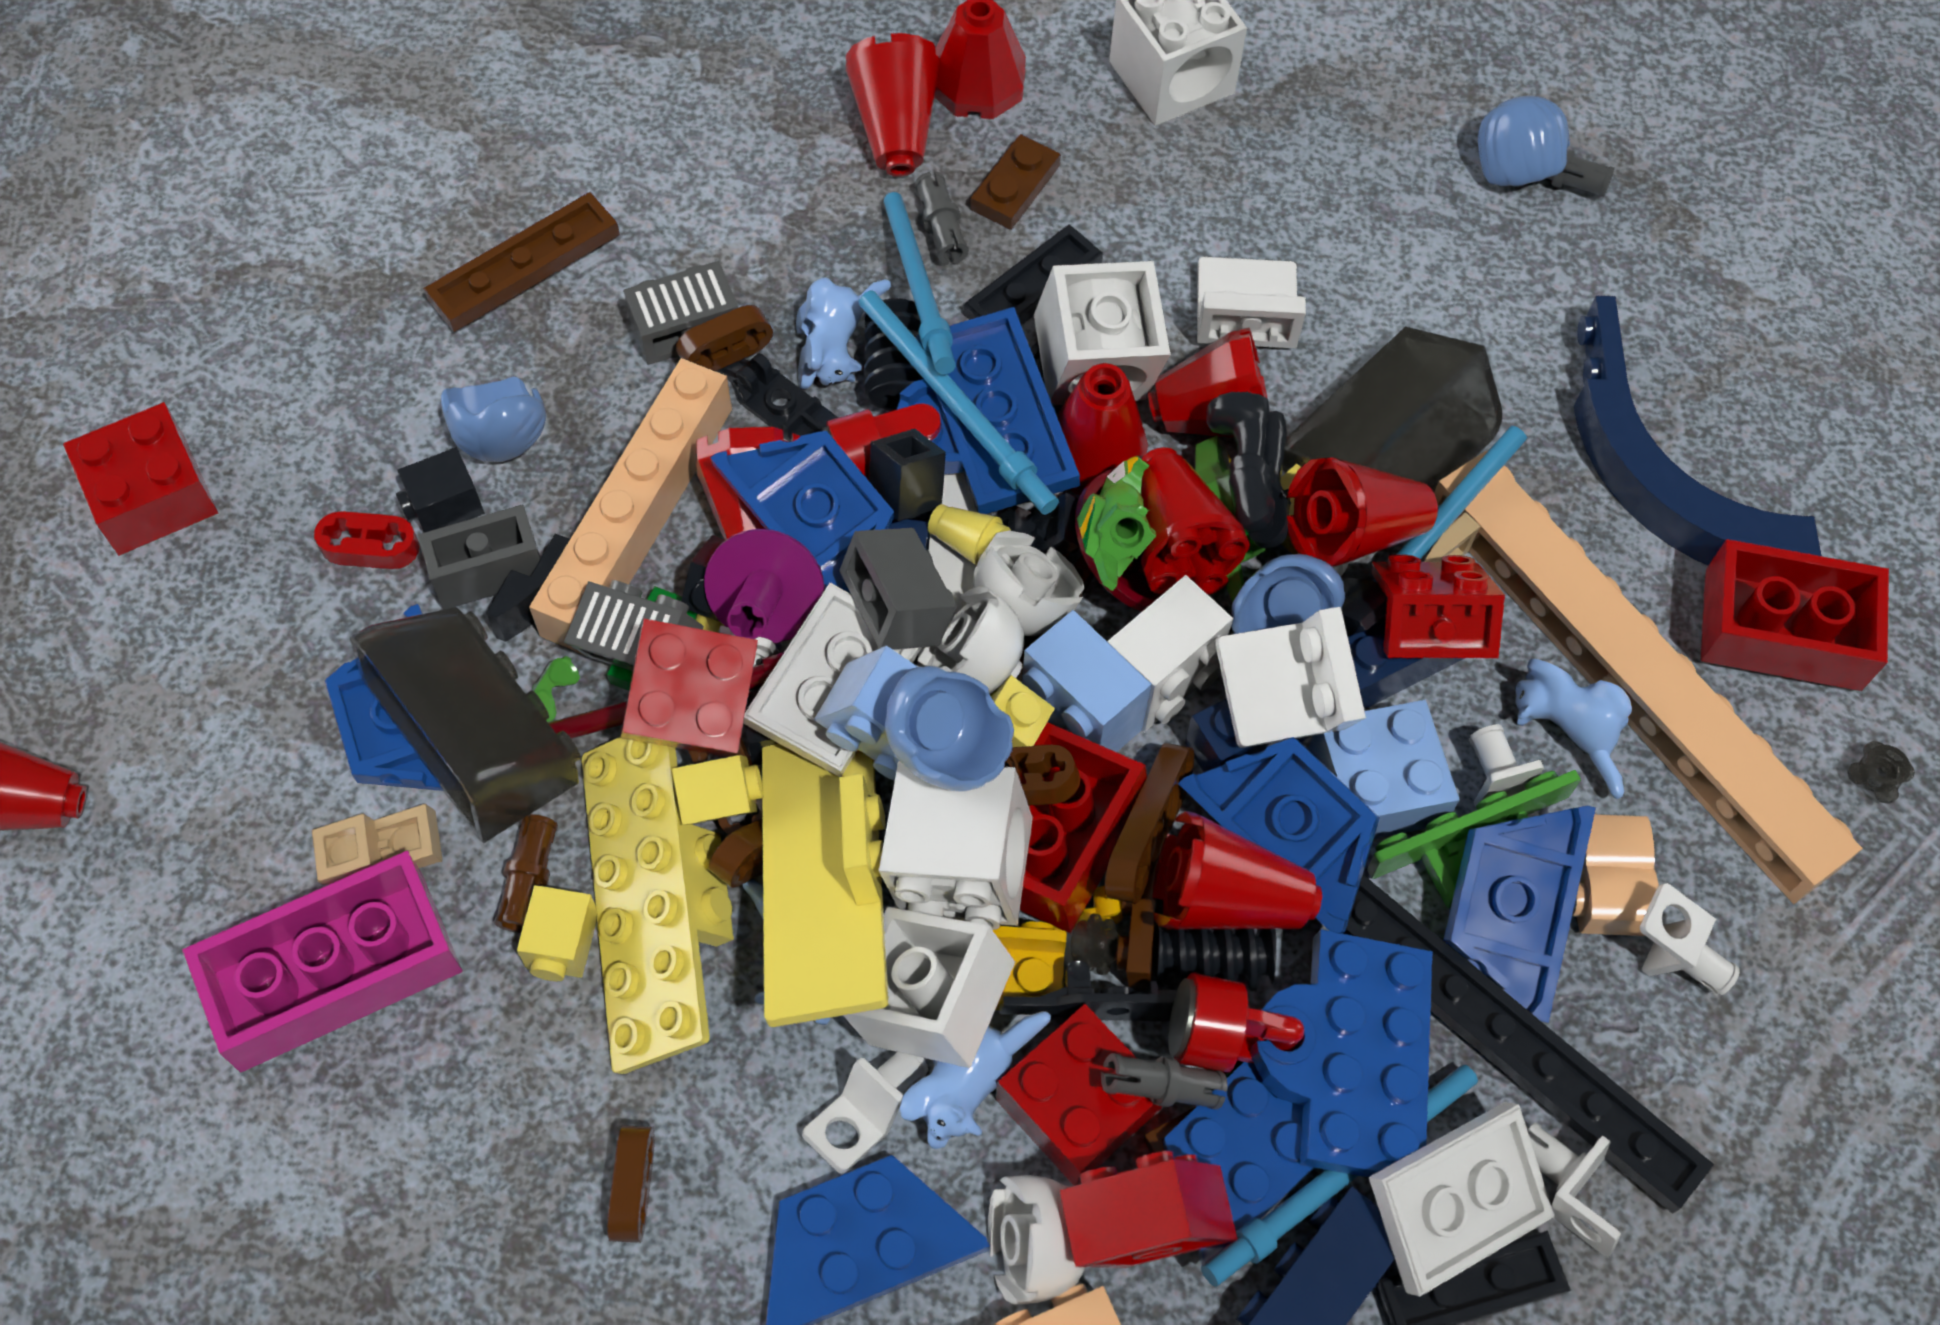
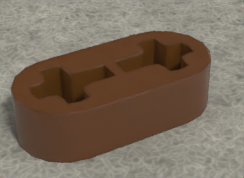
M745 305L686 331L676 344V352L682 359L717 371L764 349L773 337V329L759 307Z
M763 818L732 832L719 845L709 862L708 869L731 888L738 887L763 874Z
M622 1125L620 1128L608 1211L607 1232L609 1241L641 1243L643 1240L654 1160V1127Z

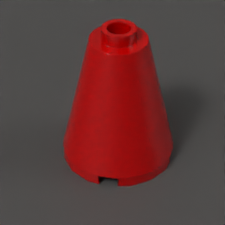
M891 33V42L878 44L875 42V36L865 38L853 45L846 54V72L876 165L880 169L885 170L887 174L896 177L912 174L924 161L940 67L936 46L921 36L906 33Z
M1334 457L1312 459L1303 465L1292 480L1287 498H1295L1294 515L1287 516L1288 532L1294 548L1299 554L1318 558L1327 562L1332 567L1348 563L1428 533L1434 526L1438 513L1436 496L1427 484Z
M0 742V831L65 828L71 818L78 819L81 816L86 801V786L78 784L79 780L76 772Z
M1185 811L1174 820L1175 822L1184 823L1178 836L1167 834L1158 859L1153 884V898L1163 900V914L1153 912L1154 920L1159 927L1168 929H1301L1308 919L1313 920L1316 918L1321 907L1322 889L1316 885L1315 876L1311 871L1199 814Z

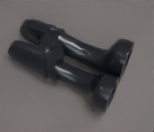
M1229 392L1219 395L1207 405L1206 421L1213 432L1233 436V446L1238 454L1229 464V487L1232 496L1233 515L1241 523L1244 531L1249 534L1254 544L1260 548L1277 547L1285 541L1289 533L1287 516L1291 506L1290 498H1287L1289 489L1284 490L1281 486L1284 449L1287 441L1286 419L1281 412H1270L1269 401L1262 395L1249 392Z

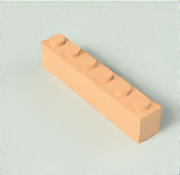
M681 358L529 606L540 637L582 654L564 643V640L588 581L606 587L610 586L612 580L630 584L696 472L697 439L708 436V445H711L732 411L727 376Z

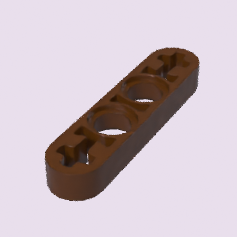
M1163 743L1110 856L1105 878V894L1107 898L1134 904L1138 903L1160 856L1167 834L1170 833L1174 820L1187 794L1178 783L1184 777L1193 774V747Z

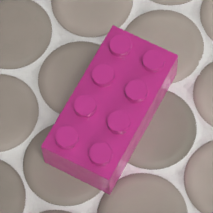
M408 850L182 949L219 1054L240 1073L463 972L424 876Z

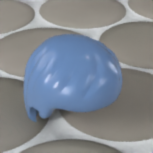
M1538 96L1512 98L1491 110L1481 122L1478 132V150L1484 177L1490 184L1521 186L1558 175L1566 166L1567 148L1570 146L1568 122L1563 111L1552 101Z
M510 377L502 381L476 386L444 389L441 394V405L453 441L463 452L481 461L503 462L522 455L540 437L546 421L544 403L536 388L531 389L532 397L528 393L524 382L518 377Z
M1292 554L1272 559L1244 583L1235 597L1231 617H1233L1232 632L1233 634L1303 623L1319 610L1335 607L1342 608L1345 601L1344 583L1340 575L1330 564L1318 558L1305 554Z
M936 666L917 667L906 673L898 681L894 692L890 695L885 719L888 741L899 761L915 776L947 790L965 792L981 788L1000 775L1004 769L1005 761L1012 751L1014 727L1010 716L996 706L985 684L969 675L959 672H946Z

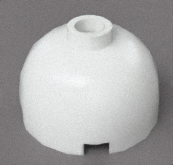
M1010 530L999 532L994 536L974 570V588L977 586L988 587L1004 599L1015 611L1024 631V636H1041L1072 610L1076 609L1083 598L1079 597L1084 590L1083 580L1075 567L1054 548L1050 547L1047 553L1044 554L1030 546L1035 537Z
M977 586L959 597L967 605L954 615L940 645L922 647L919 652L918 661L924 666H936L946 672H959L969 675L985 684L990 694L999 688L1010 675L1015 678L1019 675L1022 668V662L1019 660L1023 652L1024 631L1015 611L1004 599L988 587Z
M1029 1175L1004 1177L1000 1181L1006 1188L993 1191L988 1213L990 1257L1002 1249L1005 1275H994L997 1286L1005 1300L1014 1305L1051 1300L1076 1285L1085 1270V1267H1075L1060 1190L1068 1187L1046 1177Z

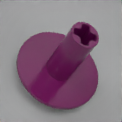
M768 529L743 531L725 540L710 558L704 580L709 606L717 619L725 627H728L735 636L750 639L762 637L771 640L773 643L794 638L825 591L821 568L812 553L793 537Z

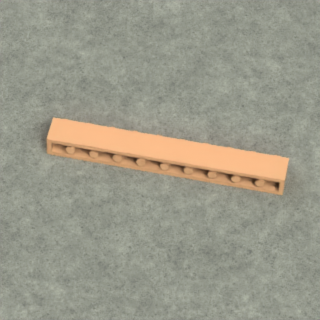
M1487 451L1481 453L1438 482L1434 492L1438 507L1483 458ZM1503 466L1458 516L1459 518L1466 512L1481 526L1469 550L1470 554L1590 684L1603 680L1616 684L1625 691L1630 698L1632 712L1628 716L1627 724L1793 904H1796L1845 866L1863 848L1853 839L1850 829L1841 820L1834 818L1817 801L1807 783L1800 777L1793 775L1773 754L1769 743L1761 736L1754 734L1735 714L1730 702L1724 696L1715 693L1696 673L1692 662L1686 656L1675 651L1659 634L1655 623L1648 616L1640 614L1622 595L1618 584L1609 576L1604 575L1587 558L1582 546L1573 538H1569L1552 521L1547 509L1540 502L1533 500L1516 483L1511 471L1506 466Z

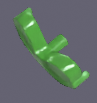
M564 656L554 659L549 663L538 682L533 684L532 691L524 702L523 721H534L543 724L554 720L557 712L551 693L552 688L574 685L580 679L579 671L571 662V658Z

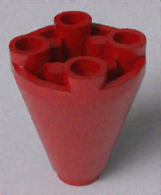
M1109 363L1092 366L1081 377L1057 414L1061 429L1080 475V486L1070 489L1076 495H1080L1084 488L1101 473L1117 468L1123 461H1127L1129 458L1135 456L1142 458L1148 450L1144 426L1130 382L1125 373L1119 367Z
M1162 447L1151 450L1141 458L1149 464V467L1143 472L1141 496L1143 498V507L1148 510L1146 519L1150 527L1156 531V537L1140 554L1141 564L1150 589L1154 593H1165L1187 575L1206 594L1218 592L1227 585V575L1232 573L1241 563L1246 552L1249 550L1250 544L1243 526L1186 459L1178 455L1174 449Z

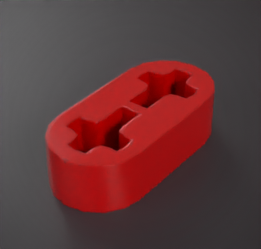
M347 511L333 512L324 516L317 523L314 530V538L324 558L330 563L337 565L401 569L411 564L419 553V541L410 522L395 515ZM342 531L349 532L351 537L343 538L340 545L333 544L331 539H339ZM400 535L403 542H395L393 549L386 550L383 543H391L394 536Z

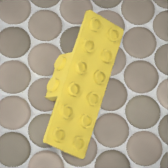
M620 737L584 753L582 756V769L611 1067L614 1073L626 1074L709 1042L710 1034L699 942L717 947L734 940L731 921L732 904L728 896L727 884L708 869L714 852L722 843L721 834L693 824L682 825L672 768L678 767L676 748Z
M781 744L762 748L764 1017L769 1027L882 1009L887 1007L889 1003L882 876L879 873L884 843L882 840H879L878 831L884 830L886 827L881 797L879 794L876 795L874 760L860 750L856 752L843 775L838 777Z

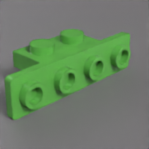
M1576 770L1560 776L1555 771H1549L1529 781L1525 785L1526 790L1508 797L1507 793L1502 791L1483 799L1475 806L1476 811L1462 817H1458L1456 812L1444 814L1431 821L1425 827L1427 831L1409 839L1406 833L1391 836L1375 847L1377 852L1373 855L1367 870L1371 878L1376 879L1422 860L1447 909L1451 908L1469 829L1528 818L1529 814L1569 798L1580 783L1581 778Z

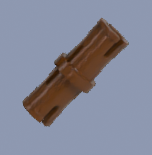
M530 814V817L528 815L522 817L519 837L512 860L506 862L503 875L507 879L502 901L494 921L495 925L501 929L521 933L534 885L546 886L550 877V871L547 869L548 858L558 828L557 822L553 819L536 814Z

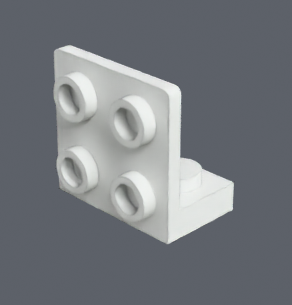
M1201 257L1199 259L1197 343L1212 344L1230 332L1250 328L1256 346L1297 348L1306 315V298L1297 296V266L1295 262Z
M1341 607L1319 610L1303 623L1226 635L1216 640L1217 655L1236 742L1239 747L1245 748L1284 741L1292 737L1301 738L1341 731L1366 718Z

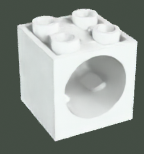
M1116 0L1109 62L1151 122L1156 126L1235 93L1247 27L1227 0Z
M1154 261L1056 265L1052 267L1034 313L1045 388L1052 405H1064L1085 372L1092 366L1101 363H1109L1119 367L1130 382L1135 401L1146 400L1148 392H1151L1171 355Z
M898 761L879 873L898 909L988 925L992 930L998 929L1000 924L1017 926L1033 817L1016 769L1004 767L999 776L981 788L957 792L932 785L918 778Z

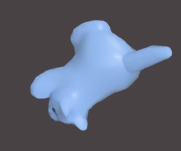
M827 277L820 278L811 284L807 291V301L799 308L796 318L797 334L807 335L805 346L801 349L798 366L799 388L808 389L815 377H818L823 385H831L845 380L849 382L855 381V376L852 372L861 371V364L849 356L847 343L855 331L862 314L865 312L859 305V299L865 292L870 290L875 291L880 297L891 287L889 280L884 279L872 283L859 296L851 288L837 286Z
M1531 658L1527 665L1529 672L1526 675V680L1519 681L1515 687L1516 706L1519 711L1517 724L1523 726L1532 719H1548L1562 728L1580 749L1589 754L1592 762L1604 778L1611 795L1617 800L1623 797V778L1610 758V754L1617 745L1621 730L1627 726L1628 716L1632 712L1630 698L1621 687L1603 680H1599L1587 687H1579L1574 682L1572 676L1561 668L1546 661Z
M1041 1011L1025 1016L1003 1033L988 1025L971 1068L933 1060L935 1067L931 1074L912 1085L903 1095L900 1105L901 1117L907 1121H914L923 1117L928 1129V1144L933 1149L943 1148L950 1138L960 1137L967 1133L980 1136L982 1130L973 1117L976 1108L989 1093L997 1088V1081L1008 1073L1012 1065L1013 1054L1050 1022L1051 1015L1046 1011Z

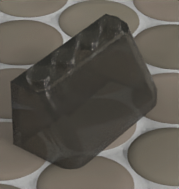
M1405 326L1287 436L1284 449L1283 471L1286 473L1296 464L1302 467L1312 459L1334 457L1425 483L1435 492L1441 479L1474 459L1492 442L1500 429L1503 411L1485 346Z
M457 607L367 626L350 636V642L362 681L483 844L579 784L578 770L575 762L580 760L581 756L576 745L565 731H561L558 734L555 733L546 721L549 719V714L541 699L534 691L531 690L525 694L515 681L518 679V674L514 665L503 651L500 650L494 654L485 642L488 636L483 625L472 611L463 614Z

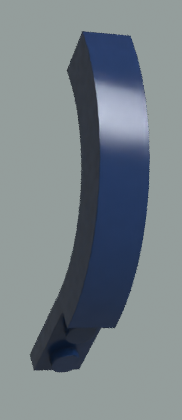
M1595 296L1587 315H1582L1578 323V343L1580 346H1585L1586 360L1583 367L1584 386L1573 408L1577 428L1586 453L1611 494L1647 530L1669 546L1707 566L1711 563L1726 539L1822 556L1814 516L1787 515L1764 511L1726 498L1686 474L1660 449L1646 430L1631 397L1616 296Z

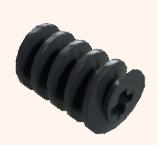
M902 298L883 300L916 338V335H919L921 321L915 302ZM865 313V395L874 406L895 411L900 402V393L911 383L924 378L868 314Z
M1156 923L1154 974L1158 987H1164L1170 971H1176L1179 983L1191 973L1199 972L1200 975L1215 977L1216 973H1222L1223 979L1237 982L1239 974H1243L1246 976L1250 991L1252 992L1257 991L1262 975L1268 976L1270 983L1273 984L1277 954L1276 929H1257L1256 934L1253 929H1234L1233 933H1231L1230 929H1211L1210 932H1208V929H1187L1185 931V929L1164 928L1162 930Z

